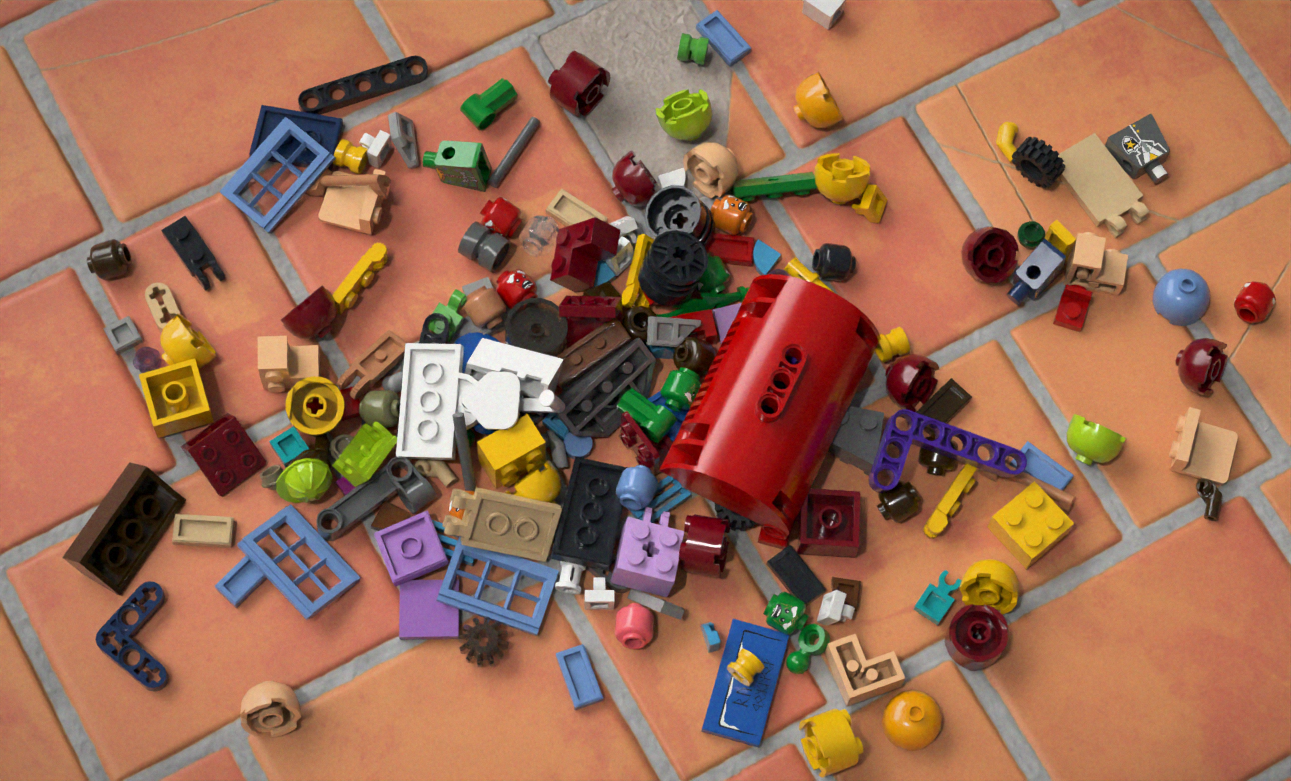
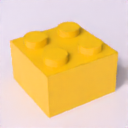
M195 358L139 374L152 424L158 438L214 422Z
M528 414L519 418L512 428L498 430L477 442L478 461L495 489L501 486H511L519 479V476L526 472L531 473L534 470H539L546 461V442Z
M1034 481L994 514L987 528L1025 569H1028L1069 534L1074 522Z

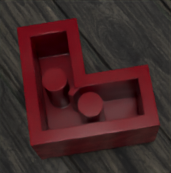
M596 217L559 229L556 237L554 259L551 264L550 281L575 293L594 287L598 261L616 256L620 229Z

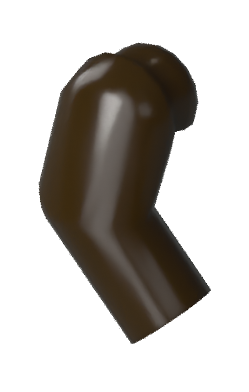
M1201 478L1196 483V489L1199 496L1206 503L1204 518L1209 521H1218L1223 499L1222 493L1211 480Z

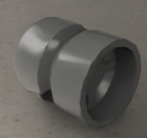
M475 221L465 232L459 244L458 253L470 260L479 259L478 264L490 272H494L505 259L511 242L498 233L491 235L488 227Z

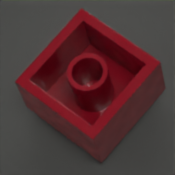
M810 488L799 511L797 554L855 558L859 548L860 491Z

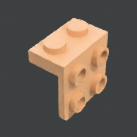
M375 169L373 174L386 175V172ZM335 171V172H333L332 175H352V174H348V173H344V172H340V171ZM390 185L385 187L387 189L385 196L377 195L371 186H328L319 212V220L323 223L372 235L375 223L378 224L382 214L381 204L383 199L388 197Z
M1189 407L1184 416H1179L1175 431L1179 432L1177 441H1173L1169 457L1173 458L1170 470L1198 479L1207 478L1213 483L1224 485L1229 477L1238 435L1234 431L1199 422L1201 410Z

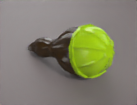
M327 434L316 436L315 448L304 450L296 456L278 477L276 491L285 501L307 503L320 500L330 488L333 476L328 457L330 441L327 438Z

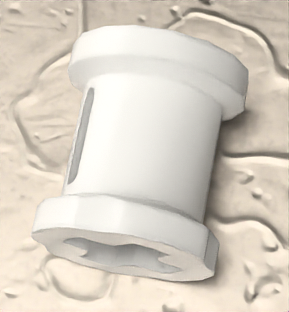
M560 561L562 570L559 582L555 584V589L566 594H580L581 587L579 583L581 573L585 570L586 566Z

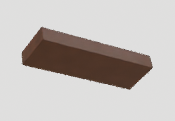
M618 317L605 322L556 356L557 358L564 359L558 379V385L562 389L633 341Z

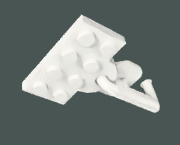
M405 343L396 457L455 460L457 440L452 415L458 412L464 413L467 430L478 423L489 430H507L516 424L519 412L561 413L565 410V404L551 390H544L540 398H520V380L511 372H489L479 381L468 374L462 373L464 346L461 344Z

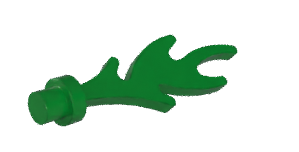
M740 286L737 287V292L727 294L702 292L703 300L690 298L681 305L672 306V308L679 309L665 314H656V316L670 318L681 314L709 310L714 306L716 309L725 307L737 300L742 303L749 287Z

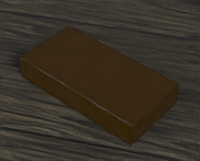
M951 378L916 413L947 424L971 401L972 396ZM924 427L923 429L929 435L931 432L935 433L930 427Z

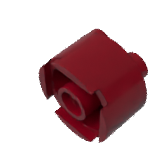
M572 51L560 70H554L548 79V83L551 85L550 98L576 117H580V114L586 116L602 100L604 94L601 93L603 85L609 86L610 73L584 54Z
M696 514L693 516L687 515L684 527L687 539L686 542H681L679 559L682 560L681 570H685L688 573L720 578L721 572L724 571L729 542H727V537H724L725 532L730 533V520Z
M974 604L964 606L954 615L946 632L944 642L950 657L957 664L970 671H978L993 665L1007 645V622L1004 616L992 606ZM977 634H979L982 638L981 640L974 639L972 635L976 636Z

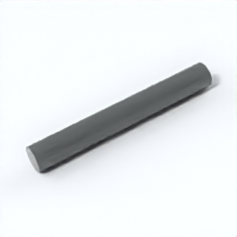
M531 117L489 178V185L497 188L539 126L540 121L537 118Z
M458 412L453 414L452 417L465 491L475 492L476 482L464 413Z

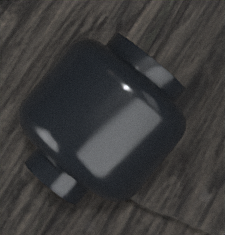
M825 243L819 249H816L813 254L812 268L820 275L821 279L843 281L848 277L849 273H853L855 270L856 259L852 256L850 248L845 245Z

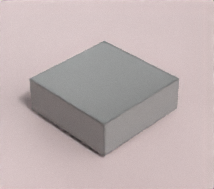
M130 316L103 328L117 355L143 343Z

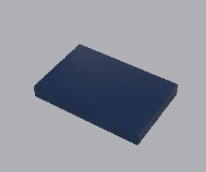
M261 105L249 153L250 156L285 117L334 156L339 144L343 119ZM290 134L276 151L288 160L302 143ZM305 147L291 164L307 168L317 155ZM271 156V157L267 160V161H270V162L280 163V162H279L276 158H274L273 156ZM333 162L328 167V169L331 172L333 169Z

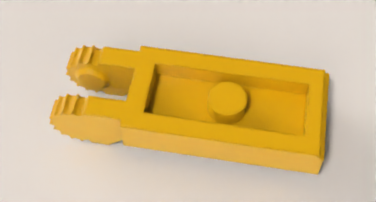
M646 234L638 235L626 283L627 287L622 293V306L626 308L632 307L634 302L635 306L649 308V303L638 281L639 268L654 242V239Z
M374 243L372 248H369L333 293L332 296L337 305V313L340 315L346 308L350 309L355 304L358 298L357 293L363 286L367 287L373 280L375 275L373 272L382 270L385 266L384 264H387L388 255L384 243Z
M965 464L924 525L923 532L926 538H936L948 524L946 515L952 517L961 502L957 498L961 492L968 493L976 481L972 475L977 468Z

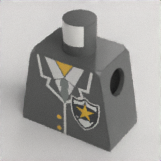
M1152 114L1143 117L1108 137L1105 147L1132 179H1137L1147 173L1153 182L1157 184L1168 176V172L1162 164L1166 161L1170 149Z

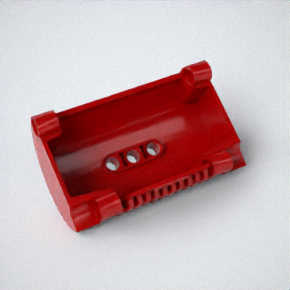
M778 274L761 275L754 278L659 471L676 479L683 488L762 525V529L772 537L783 540L787 539L881 340L873 322L854 304L812 282ZM792 356L796 358L798 364H790L785 357ZM782 381L785 383L786 389H778L773 382ZM761 406H770L775 413L766 414L761 409Z

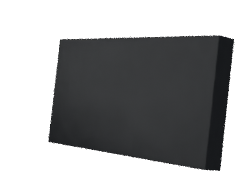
M575 457L551 559L609 570L623 505L616 495V487L622 472L628 467Z

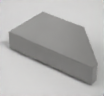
M397 112L388 115L391 140L408 168L412 169L419 166L413 120Z
M648 317L647 345L678 347L685 340L684 338L701 325V320Z
M630 589L627 597L632 601L680 620L684 613L682 607L640 590Z

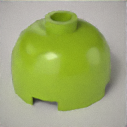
M688 89L675 92L663 99L664 105L661 108H656V115L663 131L672 138L692 141L699 138L709 127L713 116L708 94L699 89L698 93L692 94L689 93Z
M1074 414L1069 423L1066 437L1069 448L1077 453L1075 459L1091 466L1093 461L1106 463L1115 458L1122 449L1126 438L1098 423L1085 420L1086 418Z

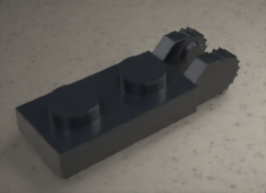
M186 216L161 230L163 236L191 276H195L205 291L211 288L207 277L202 273L203 270L210 267L214 276L219 281L226 278L215 257Z

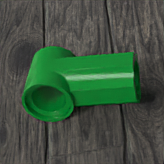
M501 78L482 94L476 93L467 98L461 105L460 111L478 130H483L495 120L497 113L518 98V94L508 80Z
M633 388L621 397L617 405V410L622 414L627 411L645 436L655 443H659L677 422V418L671 411L662 405H654Z

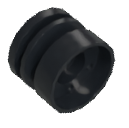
M671 185L660 189L651 197L646 206L644 217L646 226L655 238L666 231L678 230L696 237L706 247L714 235L715 221L713 213L692 190L684 186Z
M673 230L660 234L655 238L639 268L638 281L642 291L648 298L661 305L675 306L686 302L692 296L707 269L708 255L706 249L696 237L687 232Z

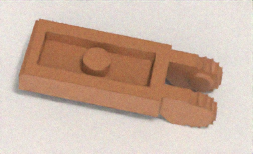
M388 330L351 363V367L338 379L337 386L345 389L354 381L356 376H359L361 380L355 384L350 392L352 398L359 399L367 392L370 386H373L404 358L406 342Z

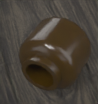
M115 239L95 244L91 247L90 257H87V265L90 272L96 273L103 280L125 274L128 271V266L132 263L127 245L121 244Z
M635 306L625 313L622 325L632 340L640 338L645 346L647 345L648 317H657L650 308Z
M695 337L684 338L685 340L674 349V365L678 370L681 367L687 368L699 376L707 374L715 358L714 348L705 340Z
M931 432L929 437L925 438L929 441H934L936 435ZM951 438L950 444L952 448L958 451V444ZM920 447L918 462L923 467H927L928 474L944 476V470L949 471L955 468L956 460Z
M899 480L893 489L878 494L881 503L876 506L885 520L891 517L894 522L900 523L918 511V502L921 499L909 481L904 483Z

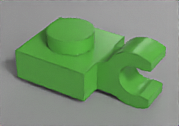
M457 289L451 295L447 307L439 302L433 312L440 313L448 319L450 324L448 342L452 340L465 319L458 313L467 302L466 295ZM440 320L433 321L429 326V330L435 334H440L445 329V323Z

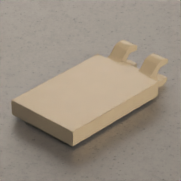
M1095 133L1058 155V157L1063 159V164H1065V170L1059 178L1097 227L1104 223L1111 235L1116 238L1125 232L1123 229L1127 227L1124 219L1120 217L1121 214L1127 211L1137 225L1147 219L1145 215L1149 214V210L1140 202L1144 195Z
M477 487L474 495L461 489H453L450 501H453L452 507L465 509L462 520L455 516L445 515L442 525L445 527V534L461 536V544L465 546L546 562L562 511L561 505Z

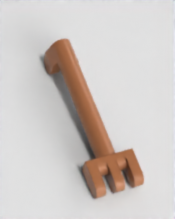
M327 168L305 194L323 196L326 186H371L377 195L385 196L387 193L385 187H389L391 179L382 174L331 175L332 172Z
M986 456L984 460L988 461L989 456ZM1007 456L1005 459L1006 467L1015 471V467L1006 464L1009 460V456ZM982 469L978 470L979 474L995 482L999 475ZM1023 471L1011 477V479L1026 486L1035 481L1050 498L1059 501L1058 507L1065 514L1069 513L1071 505L1076 500V496Z

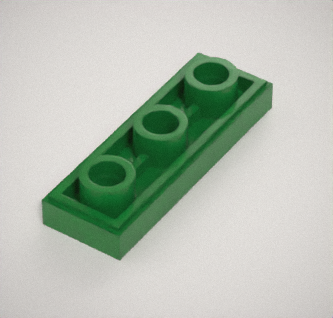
M813 172L736 180L731 191L735 197L743 201H751L756 199L758 195H766L768 198L782 197L784 192L794 191L796 195L809 194L811 189H816L817 186Z

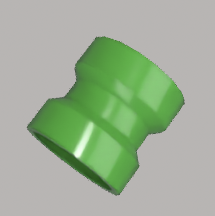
M682 33L677 60L687 61L690 59L694 60L696 64L704 65L709 38L700 37L696 39L692 38L690 34Z

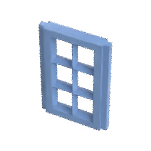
M285 117L219 192L270 234L336 158ZM291 134L302 144L286 160L276 150ZM307 147L317 157L302 173L291 163ZM273 156L283 165L267 182L257 172ZM288 168L298 178L282 194L272 185ZM254 178L264 187L248 203L238 193ZM268 190L279 200L263 216L253 206Z
M292 505L286 506L237 543L238 548L306 620L314 617L360 581L358 574ZM284 522L301 538L290 547L273 531ZM268 534L284 550L274 559H271L257 544L258 541ZM304 543L321 559L311 568H308L293 552ZM288 555L304 571L303 574L293 581L277 565ZM325 564L341 580L330 590L314 574ZM308 577L324 592L314 602L297 587L298 584Z
M459 536L436 601L537 636L559 570L518 556L462 545L460 541L461 536ZM464 555L486 562L481 577L459 569ZM492 565L515 572L510 587L487 579ZM456 575L479 582L474 597L452 589ZM521 575L544 582L539 597L517 590ZM485 585L508 592L503 607L480 599ZM514 595L537 602L532 617L510 610Z

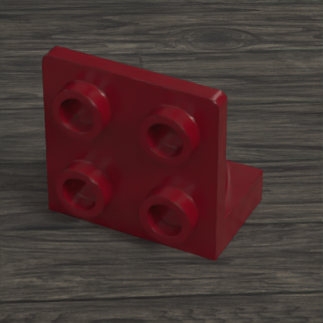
M566 295L559 304V317H566L567 349L605 322L613 320V318L618 317L622 323V297Z
M229 413L181 446L185 454L195 461L219 496H223L266 464V460L237 418Z

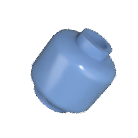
M646 466L628 467L622 472L616 487V495L624 507L631 510H640L651 504L658 481L652 474V471Z

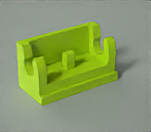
M374 422L372 427L366 423L362 425L332 466L356 487L371 478L397 443V437L393 436L378 422Z

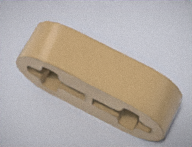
M157 282L148 286L145 291V299L155 323L162 333L163 328L167 325L163 313L168 312L172 319L178 313L180 314L167 285ZM156 292H159L161 295H163L162 298L164 304L161 306H159L158 301L154 299V294Z

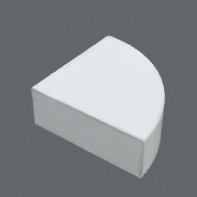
M684 168L659 175L657 180L660 188L671 185L684 186Z

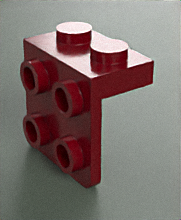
M627 411L621 414V434H619V437L627 449L632 448L637 455V463L648 467L652 474L656 476L660 473L659 469L673 442L667 434L659 443L651 441L645 436Z

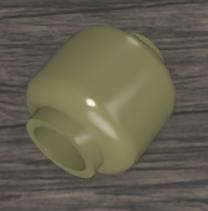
M392 390L370 391L360 402V416L371 427L374 422H378L384 427H394L399 422L401 400L398 394Z

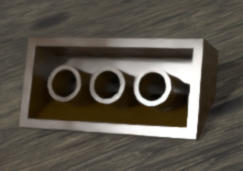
M129 462L62 558L85 576L113 593L121 595L186 499L147 466Z

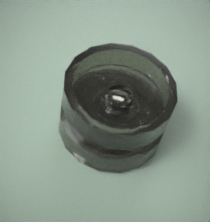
M529 298L517 303L509 311L505 321V344L556 357L567 348V318L559 317V306L552 301L542 298Z

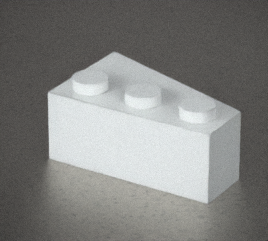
M482 338L467 362L465 374L479 381L489 372H511L520 380V398H540L544 390L555 392L564 359Z

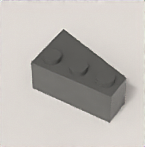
M849 406L828 452L840 458V461L846 464L850 463L863 470L864 474L869 476L879 447L884 412Z

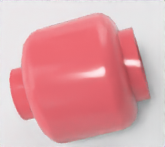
M632 603L618 611L615 622V636L624 647L640 649L652 640L654 617L649 609L641 604Z

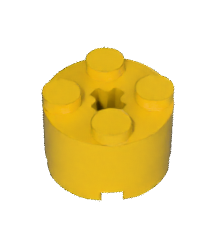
M311 376L300 380L291 388L286 398V413L289 421L298 431L311 436L324 435L332 431L341 421L344 413V399L339 388L333 382L323 377ZM314 398L319 399V404L324 405L323 410L319 409L317 414H311V409L307 408V403H312Z
M834 708L802 720L799 724V731L805 730V738L801 739L804 753L813 770L820 769L822 771L819 774L822 778L856 765L858 763V755L864 752L861 740L857 736L854 737L850 727L852 724L851 718L846 709L839 711Z

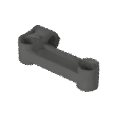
M402 456L394 457L386 466L373 474L368 481L357 486L329 508L322 510L316 519L317 530L324 540L335 541L345 531L396 493L412 514L436 498L437 494L430 483L421 476L407 458ZM397 468H402L407 471V475L397 478L392 475V472ZM327 520H335L338 523L337 527L332 530H327L322 525Z

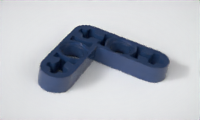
M148 581L140 585L99 629L95 640L102 653L144 688L156 692L162 690L167 685V671L161 663L132 640L135 634L164 603L165 596L160 585ZM156 591L157 599L155 601L147 600L143 605L147 611L143 613L139 606L134 603L138 601L141 606L146 600L145 592L153 593ZM128 611H135L139 615L137 622L133 625H126L122 622L123 615ZM115 634L114 638L117 644L122 647L119 652L110 643L104 646L106 643L104 637L106 635L112 637ZM128 652H138L140 660L136 665L128 666L124 663V657ZM145 664L154 674L160 671L158 674L160 681L156 682L153 680L148 683L150 679L147 673L142 670Z

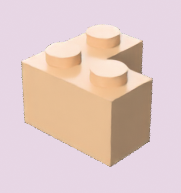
M1077 233L1076 242L1067 260L1063 285L1076 284L1090 291L1118 296L1124 285L1128 255L1122 254L1115 249L1104 250L1106 238L1098 237L1095 233Z
M287 336L258 337V372L263 390L283 392L285 389H291L297 382L307 377H321L318 345L289 346Z
M856 634L827 644L825 656L846 707L902 686L905 676L894 651L866 661Z

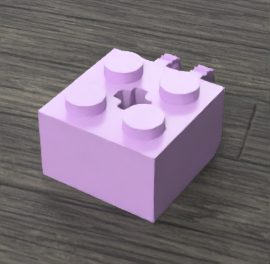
M645 507L642 520L631 517L626 519L620 535L610 583L667 597L675 581L679 550L683 541L684 531L668 527L670 513L665 511L660 516L659 525L651 523L652 508Z

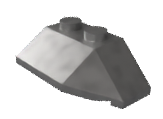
M640 338L634 339L586 372L572 385L562 398L565 410L561 413H556V415L573 436L608 437L621 424L622 413L617 410V405L627 391L633 388L648 399L656 359Z

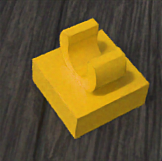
M868 184L862 195L858 197L861 203L859 205L852 204V209L859 215L864 214L869 222L879 223L888 199L877 185Z

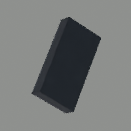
M791 545L767 561L768 567L788 592L804 601L806 606L826 592L825 587Z

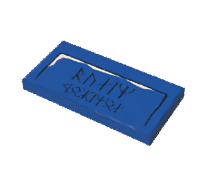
M737 619L732 620L701 732L759 748L789 635ZM741 649H746L754 654L765 667L761 673L755 674L753 677L754 681L750 686L739 682L727 670L730 662H735L738 659V653Z

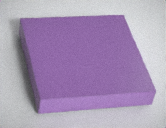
M428 510L374 533L395 587L449 564Z
M410 580L400 584V640L459 639V609L436 601L443 580ZM455 580L452 589L458 592L459 580Z

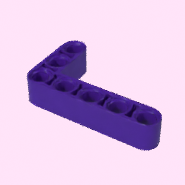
M902 409L893 414L887 421L868 481L872 490L877 493H885L893 489L899 482L911 444L1005 478L1014 477L1024 471L1027 459L1024 453L1016 448L919 413ZM898 417H902L908 422L907 431H901L897 428L896 419ZM924 427H930L934 430L936 435L934 441H929L924 437ZM952 437H957L962 441L961 451H956L952 448L950 444ZM889 444H893L899 449L898 458H891L887 454L886 449ZM980 446L987 448L990 457L988 461L982 460L978 456V448ZM1007 456L1016 460L1017 467L1015 471L1006 467L1005 459ZM880 471L886 472L890 476V484L888 486H883L878 482L877 475Z

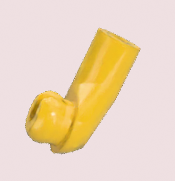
M1004 122L998 129L996 145L1009 162L1012 163V155L1017 150L1013 145L1015 133H1018V126L1014 122Z

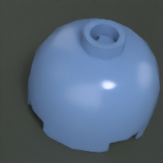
M1179 268L1169 271L1160 278L1153 291L1152 302L1157 314L1161 313L1164 318L1170 320V324L1187 326L1196 323L1204 315L1210 302V289L1199 273L1190 269Z

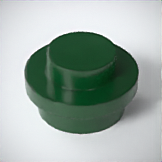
M1026 222L1019 227L1017 232L1018 241L1026 248H1037L1045 238V230L1038 222Z

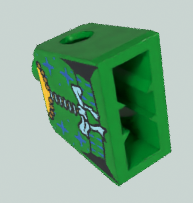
M443 140L440 142L438 152L425 151L423 156V167L436 169L441 182L481 192L486 191L492 167L482 143Z

